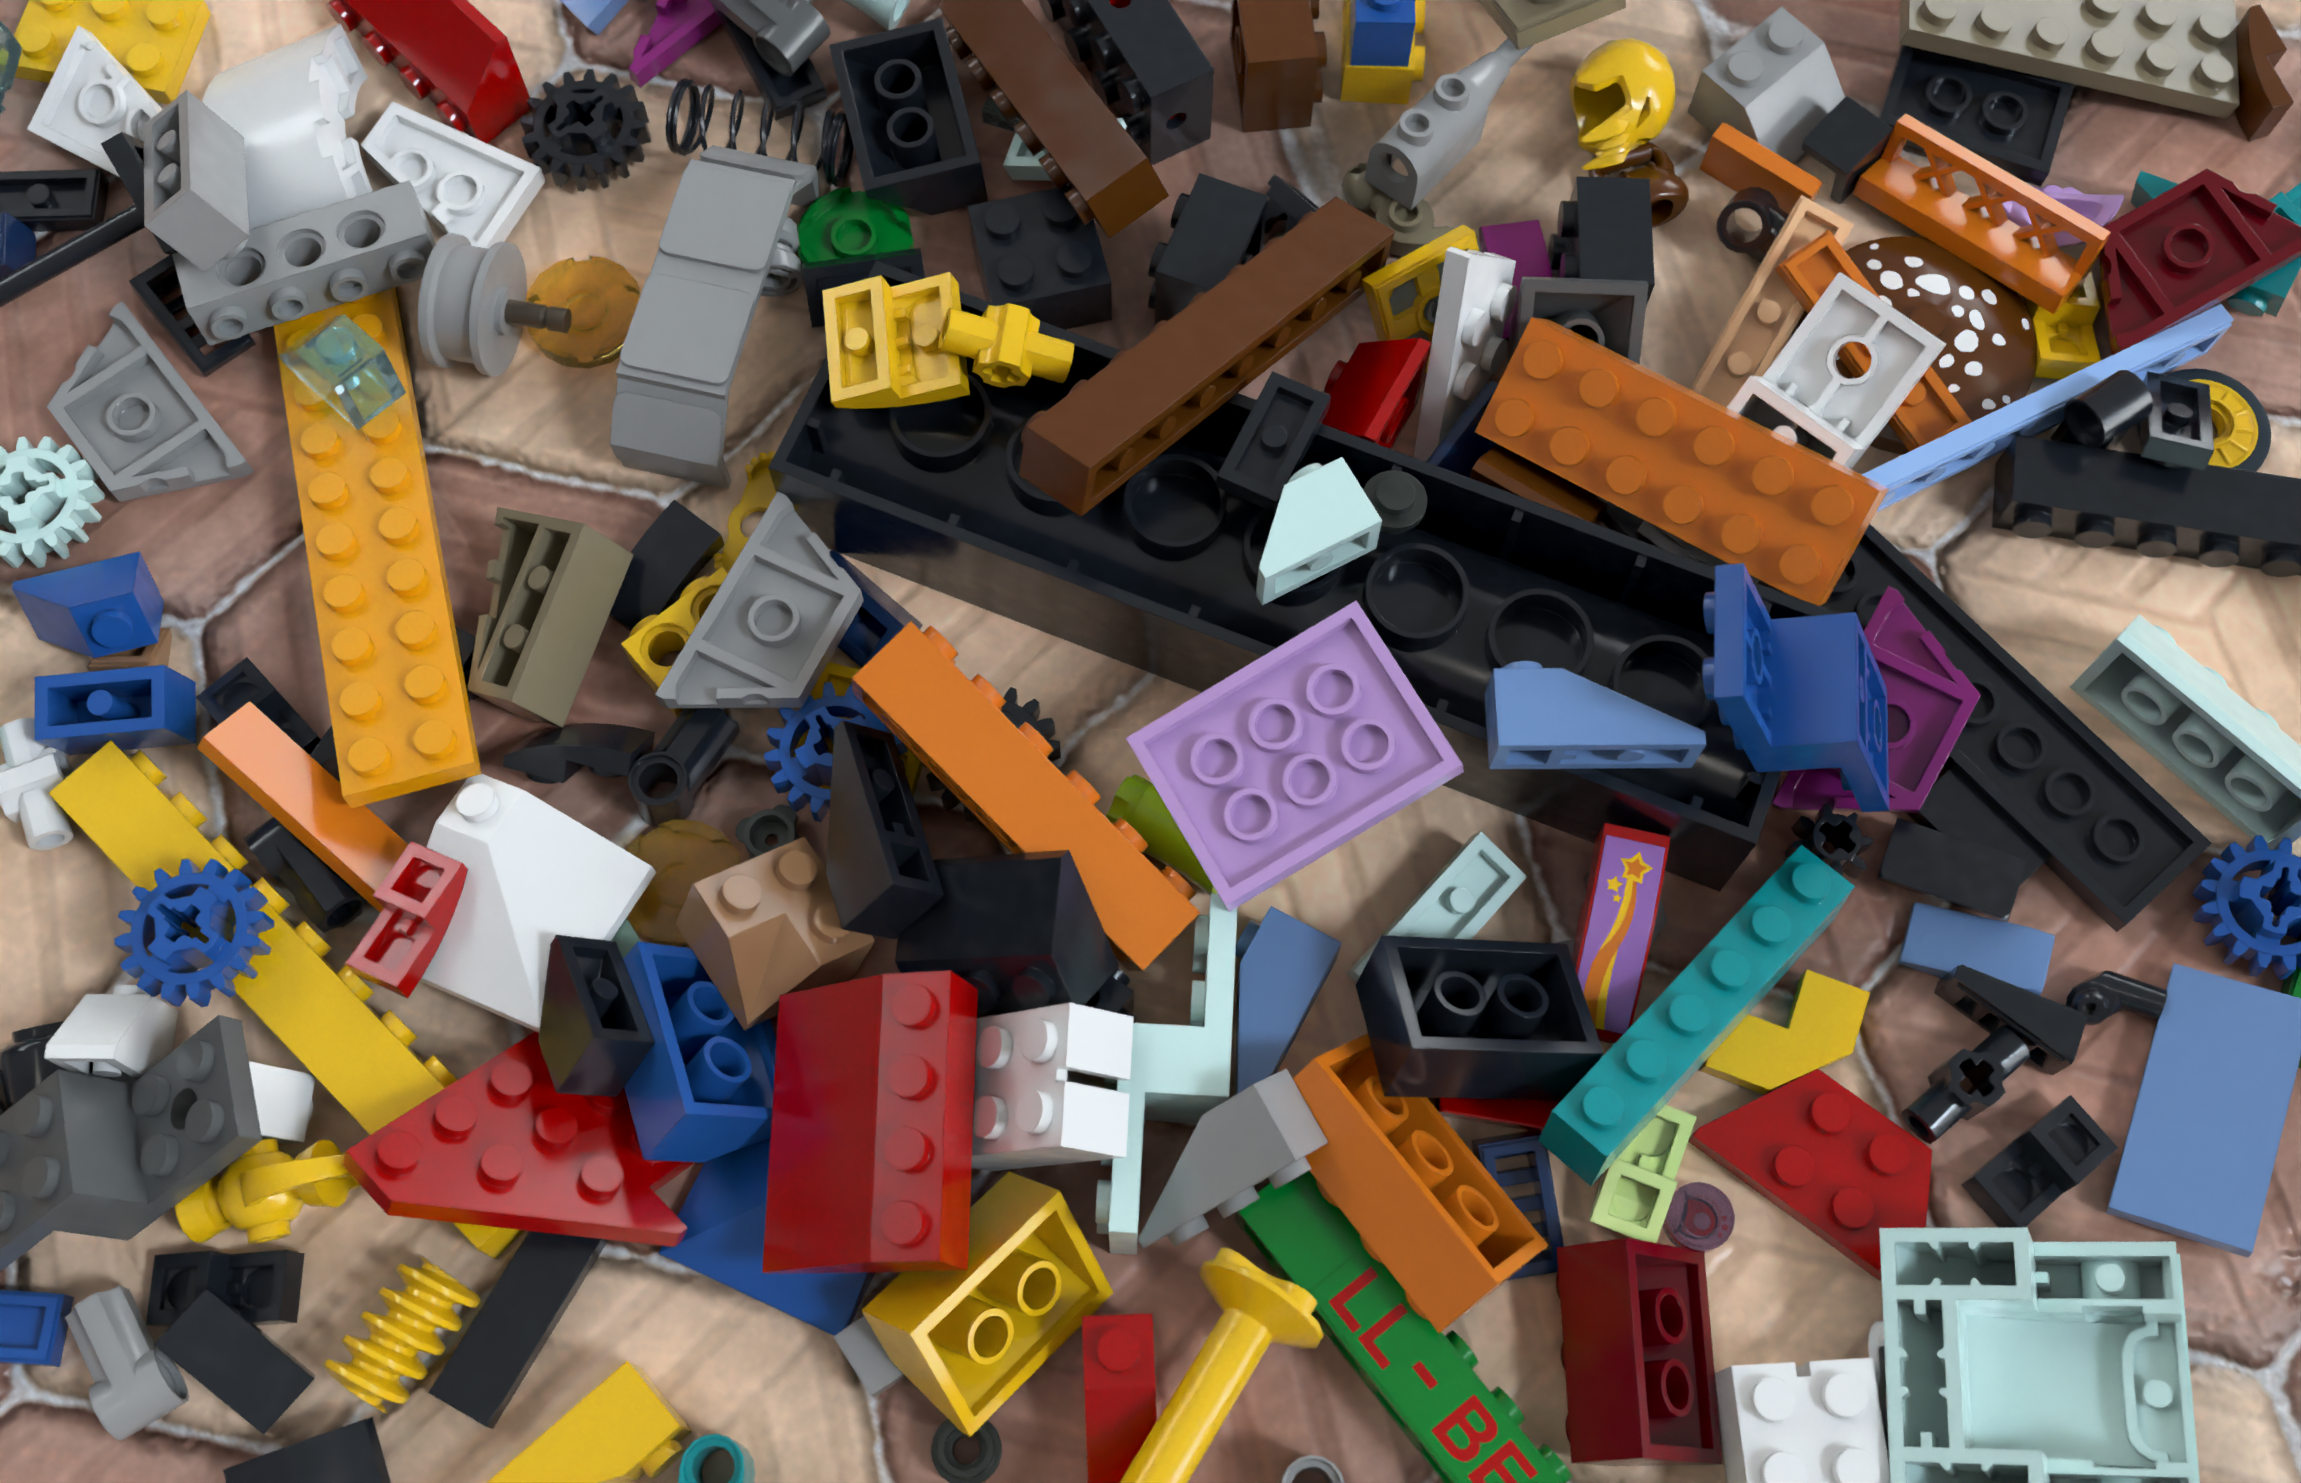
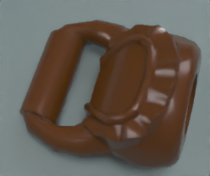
M1651 142L1644 143L1629 151L1622 163L1588 170L1589 177H1606L1605 175L1621 171L1615 178L1650 179L1652 228L1665 224L1677 217L1685 209L1689 201L1688 188L1684 181L1675 174L1674 165L1668 154ZM1595 154L1593 155L1591 161L1597 157ZM1650 162L1646 165V167L1638 168L1629 172L1621 171Z

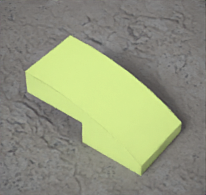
M1665 1105L1602 1174L1589 1221L1637 1240L1657 1243L1678 1181H1675L1697 1116Z

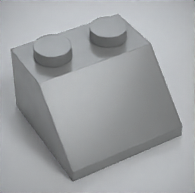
M1781 6L1702 70L1687 112L1712 134L1715 133L1723 122L1727 123L1795 165L1807 155L1802 150L1804 138L1845 98L1825 43Z

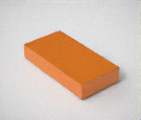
M1724 122L1712 135L1700 166L1701 171L1737 193L1749 187H1760L1769 191L1777 199L1779 208L1790 214L1801 195L1814 202L1823 184L1821 180Z

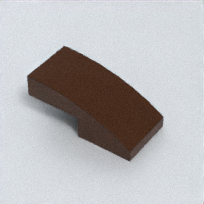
M2260 4L2250 7L2236 27L2240 105L2235 109L2234 113L2248 142L2269 136L2294 103L2274 69L2287 51V48Z

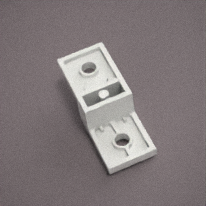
M1839 272L1763 377L1750 375L1727 408L1852 470L1946 346V343L1845 274ZM1851 342L1864 344L1871 354V365L1868 371L1856 379L1844 377L1836 366L1838 352L1843 346ZM1645 520L1637 530L1657 546L1714 568L1717 565L1728 564ZM1750 575L1752 581L1758 583L1759 579Z

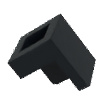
M1846 96L1804 138L1802 150L1836 173L1830 198L1841 204L1854 191L1859 177L1882 157L1893 127Z

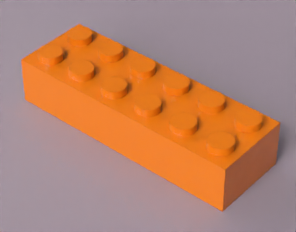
M1531 317L1475 430V433L1728 564L1744 563L1749 575L1790 596L1818 606L1827 602L1889 489L1551 320Z
M910 621L852 677L853 694L1012 854L1069 850L1116 959L1128 971H1144L1201 913L1190 902L1196 895L1194 889L1173 868L1167 866L1164 870L1161 868L1157 869L1142 854L1149 845L1128 822L1119 818L1116 822L1111 823L1094 806L1101 799L1098 792L1075 770H1072L1065 776L1048 759L1049 754L1053 752L1051 745L1029 723L1024 722L1017 728L1001 712V707L1006 701L985 678L977 674L969 680L954 665L956 663L954 658L958 655L957 651L935 628L929 626L922 632Z

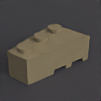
M497 507L495 525L501 528L503 533L498 560L488 561L486 579L494 583L489 615H479L467 690L519 717L563 728L634 554L585 523Z

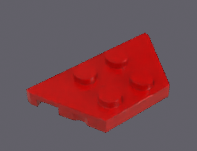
M1819 1069L1699 1127L1689 1138V1143L1880 1282L1882 1281L1879 1228H1926L1933 1150Z

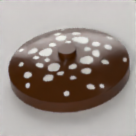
M1885 237L1856 245L1845 251L1881 300L1946 343V346L1930 366L1972 422L2026 396L2035 375L2037 342L2028 310L2016 291L1923 237ZM1804 311L1795 326L1793 334L1808 315L1806 311ZM1837 354L1836 366L1838 371L1848 379H1855ZM1888 422L1870 445L1877 449L1900 455L1909 452Z

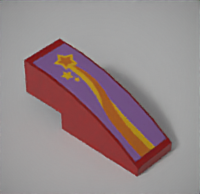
M1604 823L1595 839L1586 897L1580 908L1572 960L1599 1041L1615 1044L1633 1023L1655 926L1671 837Z

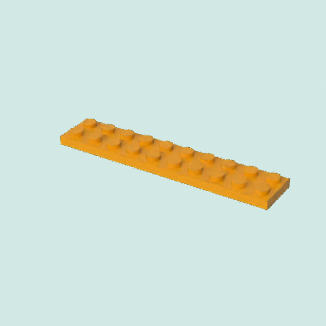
M393 287L362 297L356 301L346 302L305 315L296 320L274 325L342 797L350 808L481 774L396 289Z

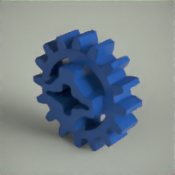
M824 683L823 698L814 700L810 694L803 707L798 711L791 708H780L778 711L786 726L784 729L778 727L768 728L766 733L770 744L777 748L764 753L768 769L778 771L771 777L775 790L778 794L790 791L787 800L791 809L795 812L810 803L814 821L820 823L825 818L828 809H830L831 789L820 788V786H831L833 755L827 752L828 747L824 738L828 737L834 745V728L842 720L892 733L853 694L852 684L846 690L845 696H837L832 683ZM839 717H847V718H852V719H851V720H847V719H843V718H839ZM809 729L805 744L796 749L800 738ZM893 734L899 755L908 752L907 747Z
M2262 835L2255 836L2248 843L2245 850L2239 844L2233 842L2221 853V859L2214 857L2202 871V874L2207 879L2201 880L2193 889L2192 896L2207 902L2201 905L2193 914L2194 922L2211 923L2213 930L2203 942L2206 946L2217 945L2221 942L2229 949L2225 953L2223 962L2228 966L2242 957L2249 960L2248 969L2250 976L2257 978L2268 965H2272L2278 979H2286L2296 970V965L2301 969V941L2280 945V941L2285 935L2297 938L2301 934V857L2292 854L2291 839L2285 837L2273 850L2268 848ZM2261 870V874L2257 879L2243 876L2240 881L2232 880L2242 873ZM2268 893V898L2264 899L2263 897ZM2273 915L2278 916V917L2272 922V920H2273Z
M183 859L179 867V876L171 877L161 868L155 870V881L158 886L151 892L136 886L132 893L141 902L137 911L122 910L118 915V918L131 926L130 933L114 938L115 945L127 954H132L120 964L122 970L135 979L139 978L137 987L152 997H156L161 993L163 1000L176 1007L182 1005L187 994L189 999L200 1007L209 1006L211 990L216 988L229 998L236 995V990L232 979L238 974L254 979L258 973L248 963L253 955H269L271 947L258 938L259 933L274 927V920L264 912L258 911L268 902L266 896L255 887L249 888L252 881L241 871L235 868L228 873V869L214 859L208 861L203 871L190 859ZM186 922L193 928L198 926L201 929L200 932L209 938V942L203 943L196 937L191 939L189 937L190 933L181 927L182 923Z

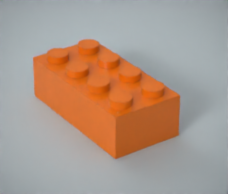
M1368 1033L1315 1057L1293 1077L1296 1086L1329 1142L1305 1156L1312 1168L1309 1171L1316 1178V1184L1320 1193L1329 1203L1340 1208L1360 1233L1361 1242L1366 1251L1375 1260L1387 1267L1405 1290L1407 1301L1412 1309L1422 1318L1429 1320L1439 1333L1489 1296L1548 1246L1541 1235L1427 1097L1384 1096Z

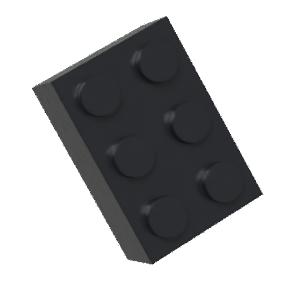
M1382 935L1356 983L1384 1096L1562 1101L1604 1054L1567 944Z

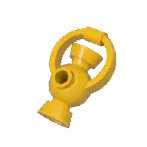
M265 1139L228 1165L222 1177H212L175 1205V1211L183 1232L194 1242L204 1243L233 1225L236 1229L246 1231L248 1244H256L291 1236L290 1222L299 1216L304 1203L317 1207H339L345 1202L348 1192L361 1187V1185L342 1165L345 1152L342 1154L340 1149L330 1140L322 1139L299 1153L294 1159L287 1153L279 1152L277 1139Z

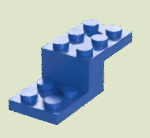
M1744 563L1715 566V592H1707L1704 596V620L1708 634H1714V657L1704 659L1703 684L1707 699L1715 700L1718 704L1722 725H1730L1732 728L1736 749L1745 751L1756 772L1840 768L1842 788L1844 791L1852 790L1862 812L1889 811L1887 687L1856 612L1771 619Z

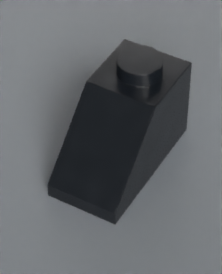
M556 935L550 944L538 1042L556 1093L617 1097L655 1043L616 941Z

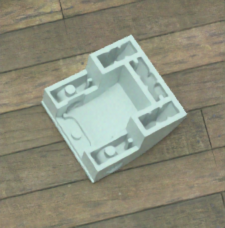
M1879 1228L1890 1483H2200L2180 1254L2176 1252V1242H2033L2028 1228Z

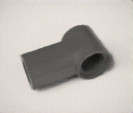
M709 0V2L751 36L754 46L762 58L773 69L785 76H791L831 34L826 20L806 0Z

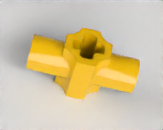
M1011 303L1000 306L988 305L982 316L949 308L942 324L938 343L940 350L974 359L972 372L978 374L984 383L1001 388L1016 385L1025 386L1031 375L1062 384L1070 371L1074 353V343L1038 333L1040 320L1030 313V309Z

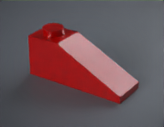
M1153 1313L1082 1316L1088 1483H1120L1157 1422Z

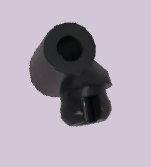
M2106 970L2074 986L2067 996L2066 1006L2084 1013L2088 1017L2085 1025L2089 1026L2100 1024L2122 1009L2157 1020L2164 1009L2168 992L2166 989Z

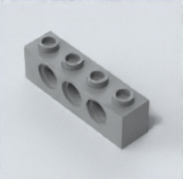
M409 180L249 230L250 237L239 254L229 260L222 258L205 273L180 253H174L172 256L186 309L208 345L211 346L227 340L237 339L243 335L286 321L296 320L305 315L346 302L356 301L362 297L396 286L416 282L423 277L425 266L435 246V241L426 214Z

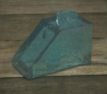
M345 314L326 319L279 355L282 362L357 430L406 393L383 347Z

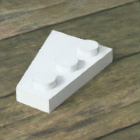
M78 25L27 130L120 177L101 143L120 132H124L144 142L143 125L163 109L91 32Z
M393 101L361 144L366 157L395 185L411 181L425 214L446 234L464 235L472 246L489 249L497 242H504L546 181L541 167Z

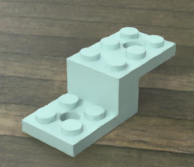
M1211 894L1209 915H1198L1195 919L1192 973H1205V981L1192 980L1190 1026L1133 1023L1130 1080L1119 1081L1104 1078L1105 1089L1129 1093L1126 1158L1101 1160L1102 1166H1112V1180H1098L1097 1234H1109L1110 1253L1137 1255L1145 1120L1198 1123L1203 1114L1229 1099L1237 908L1229 912L1219 894Z

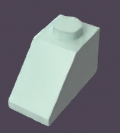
M1343 457L1324 466L1320 463L1305 466L1297 471L1289 479L1288 483L1284 485L1258 569L1256 596L1262 605L1376 549L1382 519Z

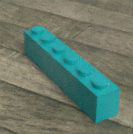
M1800 845L1552 1110L1538 1141L1586 1183L1592 1186L1834 921L1855 886L1803 845Z

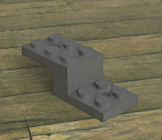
M218 1015L133 1083L58 1069L0 1115V1272L53 1231L129 1241L262 1141L242 1020Z

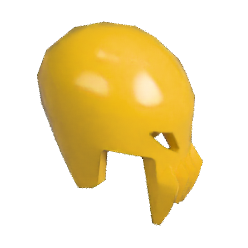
M1632 37L1606 41L1591 51L1575 71L1570 81L1569 92L1579 132L1578 144L1584 150L1597 156L1582 166V169H1599L1624 162L1629 151L1659 136L1667 125L1675 105V79L1666 55L1656 47Z

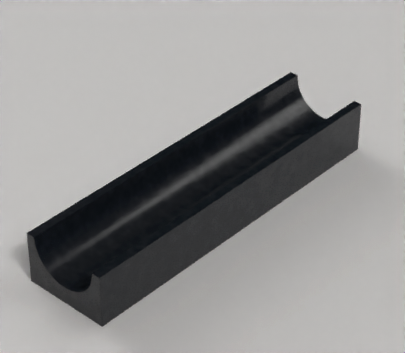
M879 261L874 263L867 277L868 279L881 275L890 287L924 279ZM960 291L961 311L982 316L988 305L999 306ZM1040 321L1038 333L1074 343L1070 371L1062 384L1031 375L1025 386L997 387L984 383L978 374L972 372L974 359L966 357L970 395L902 407L836 408L831 403L828 358L826 355L768 467L776 493L780 492L789 498L799 517L812 533L815 532L829 550L837 551L842 555L1201 693L1357 600L1463 764L1464 772L1444 783L1443 786L1594 844L1604 823L1670 836L1665 871L1719 892L1756 846L1782 772H1756L1745 751L1736 749L1733 730L1730 725H1722L1717 702L1715 700H1708L1705 694L1703 662L1707 657H1714V634L1709 635L1706 630L1704 596L1707 592H1715L1714 567L1321 424L1297 471L1314 463H1320L1324 466L1343 457L1362 489H1364L1366 483L1373 476L1381 472L1395 470L1408 473L1415 477L1426 491L1427 508L1425 515L1418 525L1404 533L1390 535L1380 532L1376 549L1262 605L1256 596L1258 569L1275 513L1216 487L1217 474L1257 401L1239 393L1234 395L1080 517L1019 476L1023 451L1021 435L1025 425L1034 414L1042 410L1045 412L1065 398L1073 386L1080 380L1086 379L1088 381L1107 367L1112 358L1121 350ZM1753 582L1771 619L1836 613ZM1533 661L1541 664L1543 668H1563L1705 731L1706 746L1692 768L1489 769L1485 691L1493 669H1502L1503 666L1512 662Z

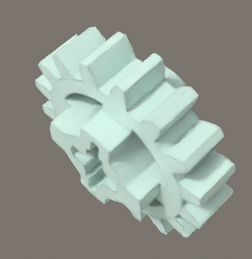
M24 436L18 437L16 451L8 453L0 446V525H4L9 531L16 530V534L0 530V557L13 568H19L25 557L38 568L45 567L47 553L55 551L63 559L70 557L66 544L72 539L87 543L90 538L82 529L85 522L96 523L101 521L102 516L91 505L105 499L104 492L95 483L99 476L71 445L67 444L60 448L51 437L44 436L39 442L38 447L35 448ZM54 472L65 476V478L59 479Z

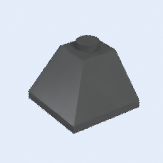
M1522 276L1510 322L1507 365L1531 317L1551 320L1640 364L1648 282Z

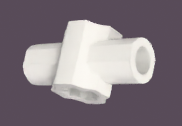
M20 718L4 724L0 727V743L6 763L0 765V805L5 816L15 823L22 821L26 840L31 849L50 850L67 844L74 836L68 814L48 793L75 770L71 766L66 753L35 741V718Z

